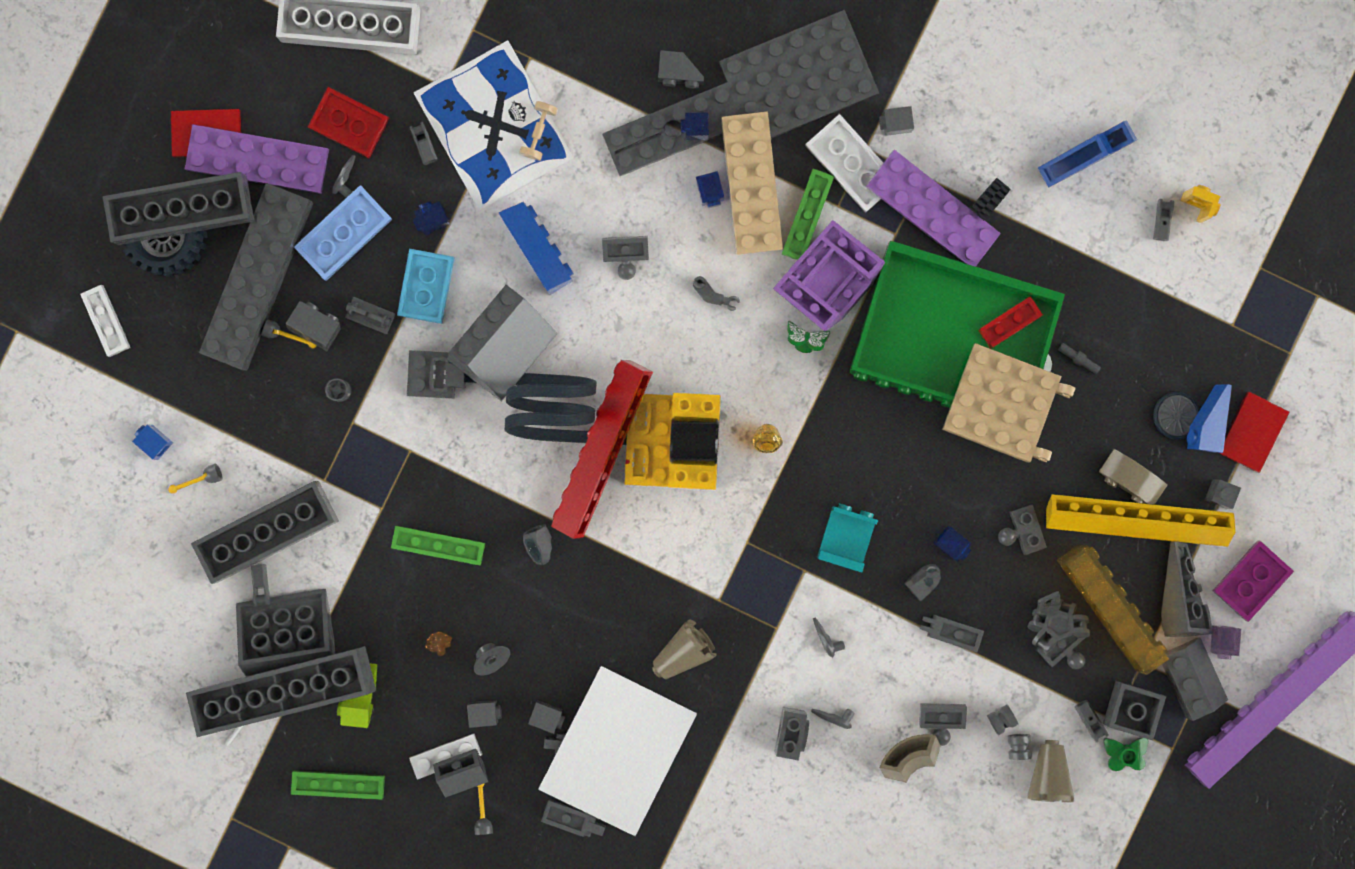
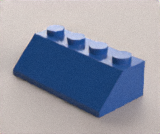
M521 202L499 212L505 225L549 295L573 281L570 277L574 274L567 262L562 264L559 256L562 255L555 243L550 245L546 238L550 234L543 224L539 226L534 218L538 215L531 205L526 206L524 202Z

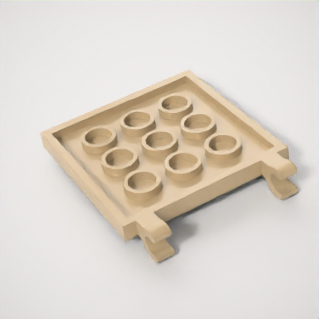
M975 343L942 430L1028 463L1031 462L1032 457L1047 462L1050 460L1052 452L1036 446L1055 393L1066 398L1072 397L1075 387L1059 383L1062 376Z

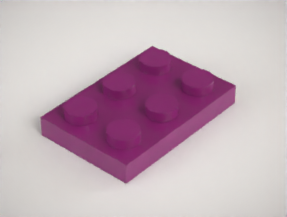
M1258 540L1212 591L1239 616L1249 622L1294 571L1264 543Z

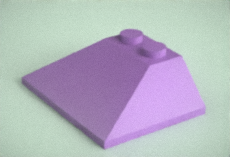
M832 220L773 289L823 331H827L843 320L870 289L885 261Z

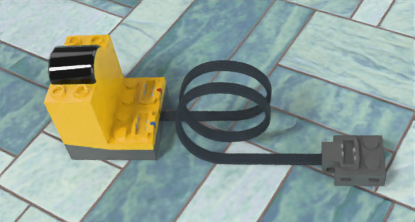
M409 350L407 396L455 399V387L466 388V383L477 382L447 360L449 352ZM525 373L516 383V386L507 389L506 403L513 408L528 411L529 413H516L505 418V432L516 437L531 440L586 443L588 431L528 427V425L580 426L591 424L595 421V409L593 407L576 403L539 401L522 397H587L596 394L597 382L594 379L580 376ZM673 393V395L644 394L623 442V445H627L625 485L716 490L721 395Z

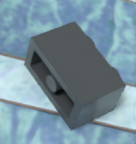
M299 301L286 322L287 329L328 351L341 330L340 323L338 322L339 319L330 313L322 314L318 311L319 308L310 302L305 304Z
M477 749L433 764L436 782L445 798L488 782L485 764Z

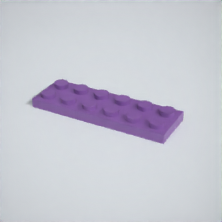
M192 125L185 170L215 176L241 172L247 176V181L268 183L273 186L322 194L329 149Z
M896 150L890 153L865 186L962 263L976 267L1001 234Z

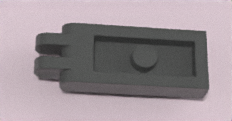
M933 615V618L923 616V621L931 623L930 627L920 626L921 630L928 632V637L978 652L984 633L983 630L937 615Z

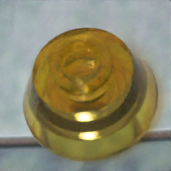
M771 424L760 426L752 438V445L762 453H773L783 444L778 429Z

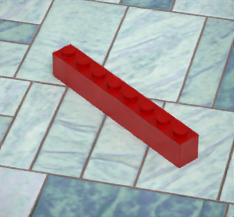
M620 360L615 366L612 382L605 390L604 401L596 412L597 418L587 433V442L579 452L577 466L570 474L571 480L568 487L562 493V502L553 515L554 521L551 527L573 539L583 538L653 374V371L631 360Z

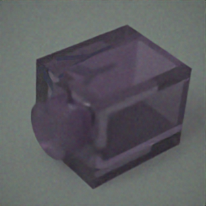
M1212 625L1213 634L1211 636L1210 652L1218 654L1217 658L1231 660L1232 656H1239L1241 628Z

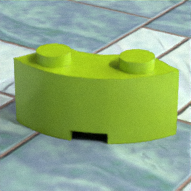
M370 663L376 687L377 664ZM372 693L338 703L337 716H341V725L368 728L373 709L371 704Z

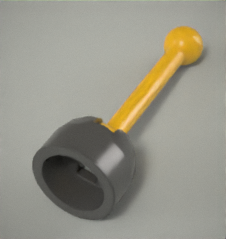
M267 319L264 325L263 337L273 339L281 335L308 344L311 348L316 347L315 344L302 337L281 331L279 324L275 321Z
M216 463L205 468L203 476L176 486L170 485L168 491L171 494H175L177 490L202 480L208 483L222 481V472Z
M484 784L477 786L480 819L477 820L474 826L475 835L493 833L491 822L485 818Z

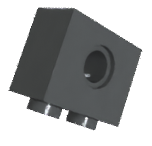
M788 707L782 708L774 750L777 757L799 761L800 752L805 750L809 731V720H807V713L804 710Z

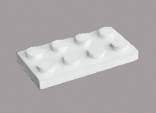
M839 114L807 142L805 146L866 213L881 199L865 186L883 162Z

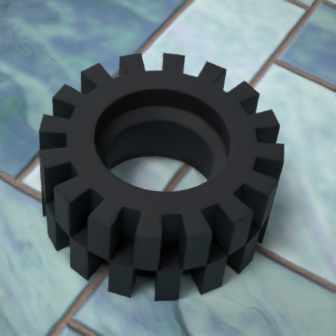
M996 178L970 210L984 221L1011 189Z

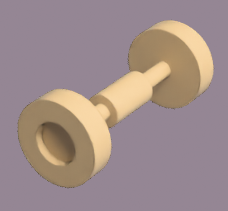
M536 101L534 109L542 112L540 121L536 122L532 134L533 141L531 147L521 146L519 154L541 161L543 154L535 150L537 141L541 139L545 127L543 123L546 114L556 116L558 108L541 101Z

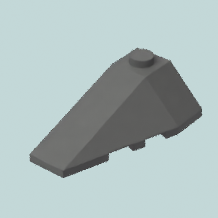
M1174 541L1170 543L1161 612L1162 629L1165 637L1213 634L1210 611L1207 604L1203 605L1199 593L1203 590L1201 584H1197L1193 575L1195 573V566L1188 545L1183 542Z

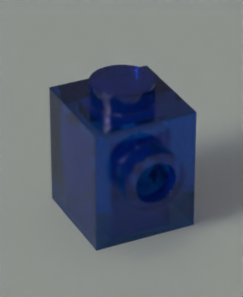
M708 112L685 113V119H681V133H686V140H708Z
M440 201L433 204L431 202L423 203L418 206L419 210L414 211L416 218L413 219L417 230H422L425 235L450 225Z

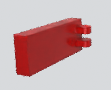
M1030 296L978 331L990 349L1043 316V314Z

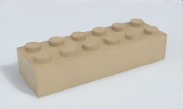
M768 111L722 117L721 123L736 255L782 250Z

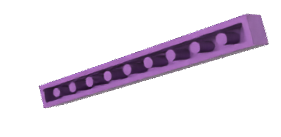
M1355 612L1343 613L1337 619L1338 623L1333 628L1329 627L1321 634L1322 638L1318 642L1307 646L1304 650L1305 654L1299 659L1292 660L1287 666L1289 669L1283 674L1276 675L1271 680L1272 684L1266 690L1262 689L1254 696L1255 700L1250 705L1243 706L1233 721H1227L1221 727L1222 731L1217 736H1211L1204 743L1205 747L1189 756L1187 759L1189 762L1185 766L1203 786L1210 789L1355 654Z

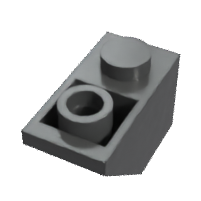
M660 51L658 82H663L662 85L675 87L676 84H685L686 88L697 89L699 86H703L704 76L683 52Z

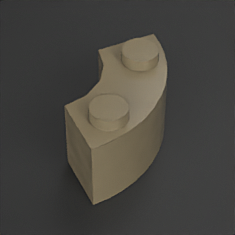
M1115 449L1099 470L1105 477L1104 481L1114 488L1119 486L1132 495L1131 500L1135 503L1155 505L1167 487V484L1151 471Z
M922 734L911 736L893 746L883 758L879 768L885 778L907 783L910 775L917 769L935 767L941 745L936 735Z

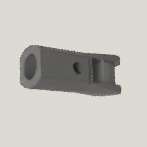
M420 122L421 125L410 126V130L423 165H428L436 162L438 158L424 123ZM424 133L426 138L418 141L417 136Z
M1163 199L1158 200L1153 240L1169 241L1174 210L1173 200L1170 202H1164ZM1162 210L1168 211L1167 217L1161 216Z
M266 564L252 565L254 606L258 607L259 604L264 603L270 605L271 599ZM264 588V594L258 595V589Z
M1084 700L1075 706L1077 713L1096 743L1102 736H1109L1089 700ZM1097 723L1099 728L1093 731L1090 726Z

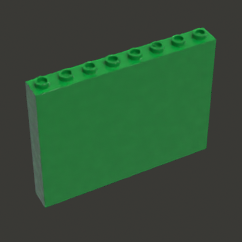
M894 241L888 243L883 257L885 264L878 274L849 372L854 375L855 379L860 381L873 380L876 381L875 384L883 388L892 386L898 388V392L906 395H911L912 392L920 395L919 398L930 402L933 399L942 402L941 405L950 408L973 345L976 343L990 349L978 330L1030 296L1043 316L992 348V350L1044 369L1065 294Z

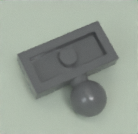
M648 236L602 238L603 262L622 261L618 267V275L624 280L632 279L636 273L635 266L631 261L649 260Z
M1033 504L1009 512L1015 529L1003 528L999 532L998 540L1002 545L1010 546L1018 538L1023 555L1047 548Z
M1071 635L1057 642L1054 649L1048 655L1043 653V649L1040 646L1036 649L1051 667L1055 666L1065 656L1067 657L1068 666L1072 669H1081L1085 664L1084 655L1081 652L1073 651L1085 638ZM1052 636L1047 639L1048 642L1052 639Z
M920 703L919 726L920 728H937L933 735H936L940 745L944 746L951 739L950 732L947 729H966L967 706L966 704Z

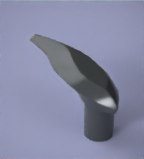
M355 155L351 156L340 172L333 186V194L340 192L347 198L353 192L344 184L349 178V173L355 161Z
M816 617L813 618L821 643L826 653L833 658L835 652L845 649L844 642L832 643Z
M811 709L812 713L844 729L852 728L849 722L855 713L850 709L845 711L842 718L836 714Z

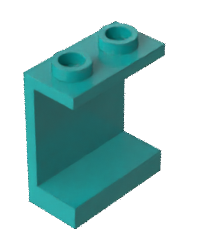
M839 503L838 508L832 507L817 559L862 572L865 565L863 563L874 526L878 520L873 519L874 514L861 510L860 514L851 512L852 507Z

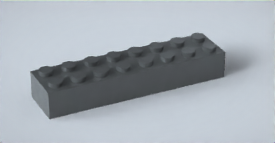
M265 184L253 215L254 221L250 222L200 348V354L238 369L248 370L261 338L264 325L270 315L295 252L294 246L299 242L314 204L312 201L271 184Z
M363 646L186 692L196 736L201 737L368 695L375 692L376 687L366 647Z

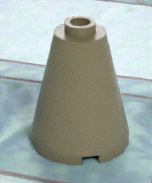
M693 620L685 622L654 659L652 669L657 677L669 679L717 656V653H712L715 647L702 628L697 630L694 627L697 624Z
M1045 740V744L1040 745L1028 791V799L1045 802L1060 800L1062 802H1074V793L1064 745H1059L1058 740Z

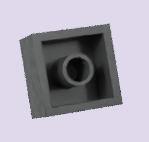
M1116 680L1103 724L1110 728L1153 741L1166 696Z

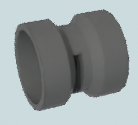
M332 379L326 384L325 393L329 399L343 402L350 397L351 386L345 380Z
M1008 705L1001 707L998 713L992 712L987 715L998 736L1005 732V728H1013L1018 725V721Z
M1012 734L1007 736L1008 743L1013 748L1008 752L1010 760H1027L1032 758V751L1027 748L1031 742L1030 734Z

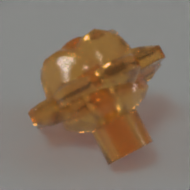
M442 632L431 634L427 639L425 648L429 649L430 652L436 651L439 656L446 653L445 648L451 646L452 637Z

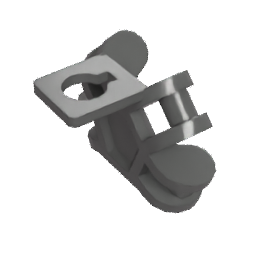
M1056 591L1038 600L1037 609H1034L1032 612L1033 620L1029 621L1027 627L1034 632H1038L1032 644L1036 647L1040 646L1043 649V653L1048 655L1058 641L1071 635L1078 638L1089 637L1090 630L1087 629L1089 618L1086 615H1075L1077 604L1072 603L1070 605L1064 603V599L1060 598L1059 591ZM1047 633L1052 636L1049 642L1044 639Z

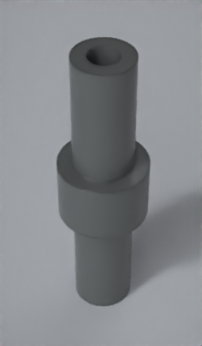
M1064 343L1059 346L1058 351L1071 358L1072 362L1080 367L1082 365L1094 374H1097L1101 369L1099 365L1086 358L1087 355L1081 351L1077 352Z

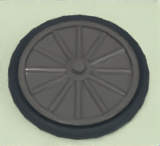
M1171 392L1164 395L1157 402L1154 409V423L1159 432L1165 437L1176 440L1184 439L1187 437L1190 425L1197 416L1199 408L1194 399L1182 392Z

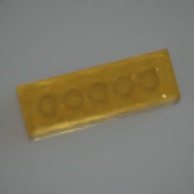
M1078 544L1057 559V562L1134 669L1148 675L1169 660L1165 654L1168 652L1166 647L1160 640L1156 641L1152 636L1154 631L1147 622L1143 623L1138 617L1141 614L1133 603L1130 604L1126 600L1125 596H1127V593L1122 586L1116 585L1111 578L1114 576L1106 565L1102 566L1098 561L1100 556L1093 547L1089 548L1086 545Z

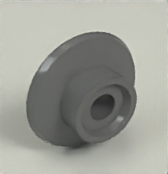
M493 643L482 646L476 652L477 659L474 663V672L480 676L496 672L508 661L510 650L505 646H496Z

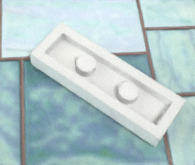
M100 285L81 293L80 295L107 356L111 357L131 348L104 286Z
M473 733L411 756L409 759L416 778L420 779L435 773L433 767L435 763L473 749H477L480 756L482 753L476 736Z

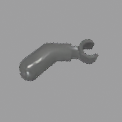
M702 276L696 277L693 281L694 289L707 303L720 306L722 304L727 305L730 311L736 310V307L729 305L730 301L734 300L740 303L737 296H730L728 298L724 297L723 294L716 293Z

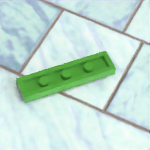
M816 169L812 170L781 255L798 260L808 249L834 176Z
M395 526L391 548L481 566L485 543Z
M294 770L292 772L291 795L382 800L384 798L385 775Z

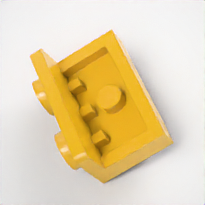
M1203 185L1194 186L1183 192L1180 199L1184 203L1201 209L1196 220L1199 223L1216 216L1221 206L1218 203L1221 196L1211 193V189Z

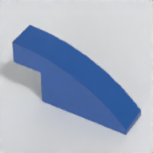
M1126 120L1075 146L1038 167L1049 188L1137 141V138Z

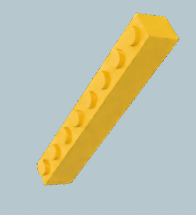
M1051 494L1046 508V528L1225 547L1229 546L1236 533L1234 513L1053 494Z

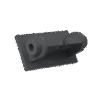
M353 297L351 303L349 302L346 307L347 314L345 318L384 334H388L395 317V313L356 297Z

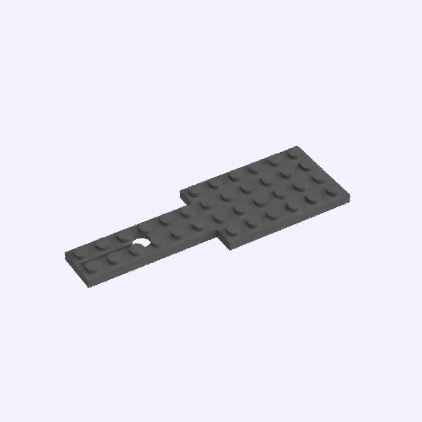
M842 10L719 61L727 83L612 129L602 135L621 177L723 135L722 117L768 111L770 136L772 139L879 95V91L845 10ZM670 121H678L683 128L681 135L676 138L668 136L665 133L666 124Z

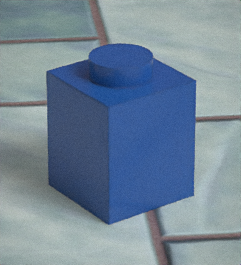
M148 424L146 426L142 425L135 432L136 438L132 441L152 460H159L173 444L154 425Z

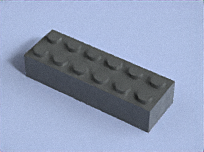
M241 172L103 196L110 242L116 245L254 221L247 176Z
M313 481L192 542L191 545L210 583L215 584L339 522L320 482Z

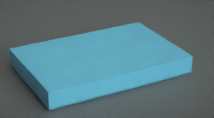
M409 249L397 316L443 324L455 257Z

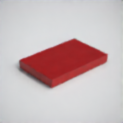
M328 87L308 128L370 158L390 118Z
M241 110L171 111L172 156L187 157L192 125L241 133Z
M1247 392L1225 435L1223 453L1219 454L1260 473L1290 412L1251 392Z

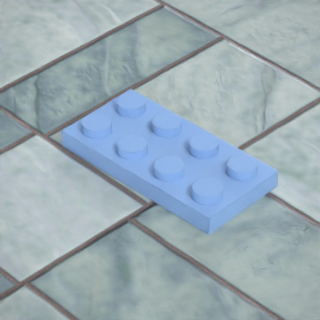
M360 185L296 244L294 248L327 281L380 232L392 218Z

